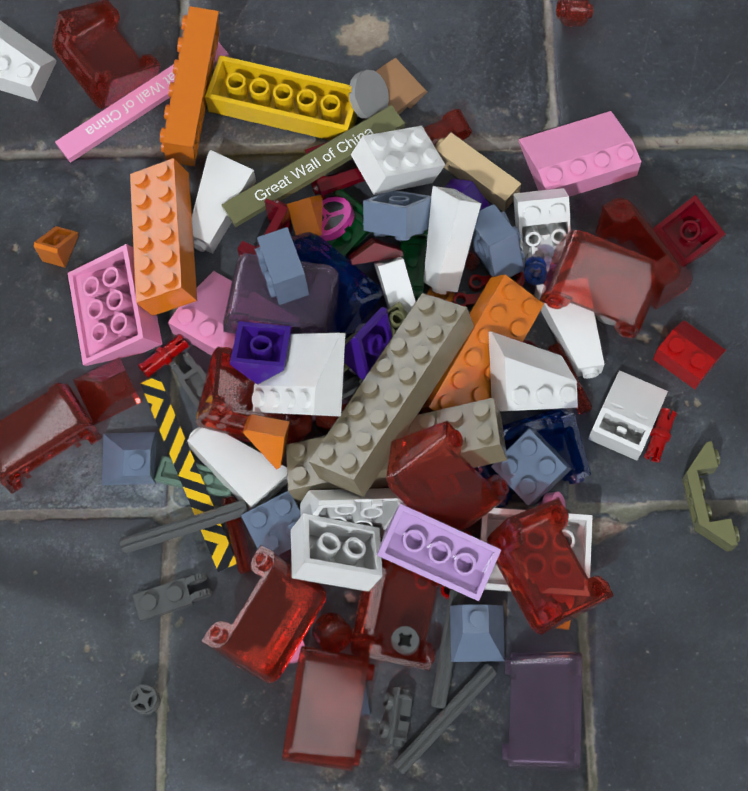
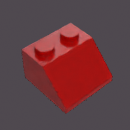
M683 320L658 347L653 360L696 390L726 352V349Z

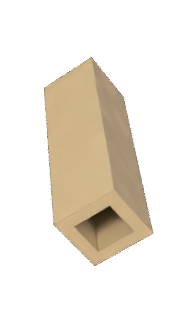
M450 133L445 139L441 138L435 145L437 152L445 163L444 168L460 180L473 181L484 198L495 204L502 211L505 212L513 203V194L520 193L521 183L453 133Z

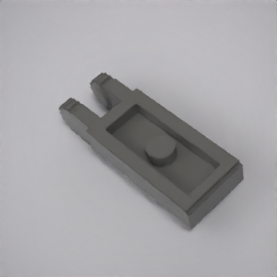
M186 352L183 354L186 364L190 366V371L183 374L180 366L175 361L170 362L169 365L205 422H208L227 408V405L200 365L197 366L191 355Z
M206 573L192 575L186 579L181 578L134 594L133 599L139 620L144 622L189 607L194 602L210 597L212 595L210 588L201 589L191 595L188 588L208 579Z

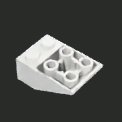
M565 189L514 193L515 223L521 235L519 245L525 255V259L522 260L524 275L572 270L569 196Z
M619 370L588 439L634 460H638L668 391Z

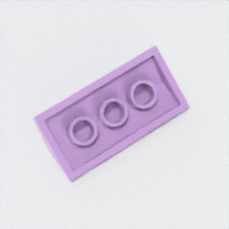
M399 504L386 528L377 556L479 601L501 549Z

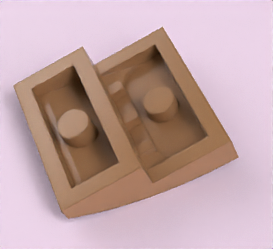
M396 58L375 71L381 75L386 83L389 93L388 107L392 105L399 115L407 107L411 109L427 93L423 86Z

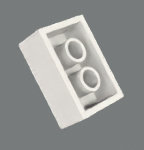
M423 126L362 136L351 153L373 195L433 183L445 166Z
M303 513L291 529L292 578L370 591L383 576L382 559L377 556L381 544L380 528Z

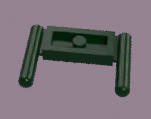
M343 189L334 191V196L345 198L351 204L355 215L352 225H348L344 229L346 232L342 236L334 240L325 241L321 245L320 250L306 240L299 242L296 235L292 237V241L296 246L332 273L336 271L338 266L346 260L349 254L370 233L369 231H364L363 204Z
M428 229L424 230L423 234H415L409 240L401 241V250L403 251V257L401 258L404 259L415 300L419 299L424 289ZM391 235L382 236V237H393V238H395V236H391ZM369 287L367 289L369 297L384 298L381 287Z

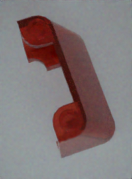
M102 0L59 11L52 40L57 56L100 109L109 107L157 76L161 66L158 60L151 54H145L140 59L118 32L117 27L120 15L109 0Z
M625 198L613 199L602 207L595 232L602 242L607 240V238H614L621 245L631 239L654 268L656 278L650 283L653 287V293L649 296L648 302L655 310L690 287L693 280L691 270L642 209Z
M572 230L568 232L554 250L540 301L553 309H561L570 303L615 320L614 328L618 331L619 335L635 338L640 333L665 268L660 262L587 232Z
M218 346L211 356L197 409L196 424L205 429L249 440L243 433V429L248 416L253 414L289 421L287 444L296 443L303 439L311 431L312 415L253 412L252 395L255 382L230 365L233 349Z
M56 383L52 385L48 392L0 420V482L11 494L23 488L21 479L23 477L26 479L32 477L29 472L75 444L78 448L82 446L80 441L88 440L92 445L102 439L101 434L69 384Z
M448 421L393 440L388 461L387 482L392 492L409 508L464 532L506 499L509 491L506 480L495 474L486 481L461 455L462 435Z
M559 498L508 517L487 538L488 544L501 549L496 564L530 627L540 635L599 606L614 596L608 582L601 576L587 577L565 538L562 530L568 525L569 515Z
M260 545L251 561L252 571L261 577L232 625L223 621L216 622L209 628L201 642L234 666L266 683H272L278 680L325 603L326 591L317 582L292 578V564L272 550Z
M381 557L383 576L370 591H361L351 639V652L357 656L430 671V667L435 660V649L426 639L436 589L444 585ZM401 626L413 628L420 638L419 649L412 655H401L392 646L391 637L393 632Z
M301 646L283 748V761L353 772L354 766L359 767L362 750L357 749V736L365 686L367 681H373L375 664H370L371 658Z

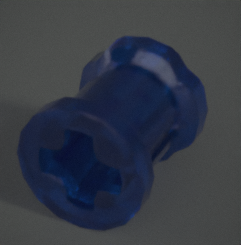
M531 256L525 262L524 276L531 285H540L547 279V264L542 257ZM531 268H534L535 270L540 268V273L536 271L531 273Z

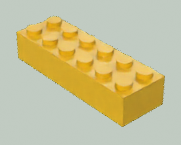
M219 55L205 95L209 112L327 140H332L353 128L358 117L349 100V93L352 92V86L221 55Z

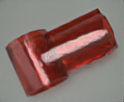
M460 109L452 110L445 114L442 120L424 127L434 147L441 138L445 139L450 133H453L462 141L472 133Z

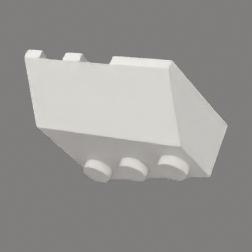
M0 20V90L38 102L57 61Z
M491 331L488 332L491 396L494 398L499 411L578 408L577 381L561 355Z
M396 488L369 489L364 497L345 489L309 490L300 503V517L304 513L380 528L381 539L398 505L406 506L408 498Z

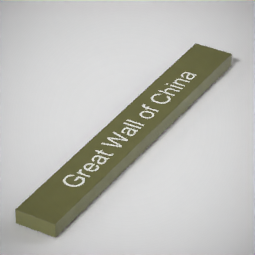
M390 105L223 203L222 208L233 225L237 227L265 211L264 201L266 198L272 201H281L353 159L351 153L362 136L405 128V122L393 106Z

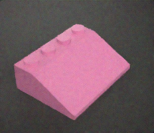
M611 111L521 138L518 141L538 191L564 188L569 197L637 176L641 165L640 157L632 139Z
M127 244L68 272L83 365L89 366L142 354L162 345L157 315L152 316L136 303L134 248Z
M213 271L197 287V301L178 307L168 324L173 334L176 336L180 334L183 340L231 366L230 360L238 321L291 326L292 332L299 322V318Z

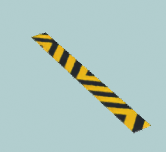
M159 375L140 383L194 515L215 509ZM221 524L201 530L218 572L237 564Z

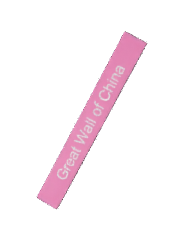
M219 42L213 69L216 67L219 55L229 57V54ZM173 65L55 141L57 147L70 163L170 98L168 96L170 82H174L175 77Z

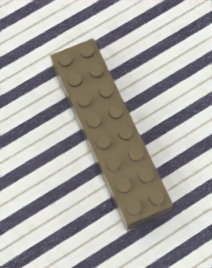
M424 293L421 294L342 411L341 416L338 417L309 460L319 479L362 497L365 496L474 328L467 307Z
M494 398L417 415L369 489L388 487L507 461L501 413ZM326 436L286 445L288 491L299 506L309 490L343 489L319 479L309 463V460Z

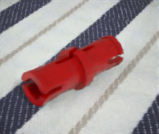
M180 334L164 347L159 346L155 349L156 353L138 365L140 370L145 372L144 375L147 378L151 377L153 373L165 364L168 366L174 357L189 347L186 340H182L183 337Z
M668 408L660 409L655 428H652L650 432L651 439L644 458L649 460L652 457V462L659 463L661 461L666 442H669L671 439L670 431L677 413L672 411L669 414L670 409Z

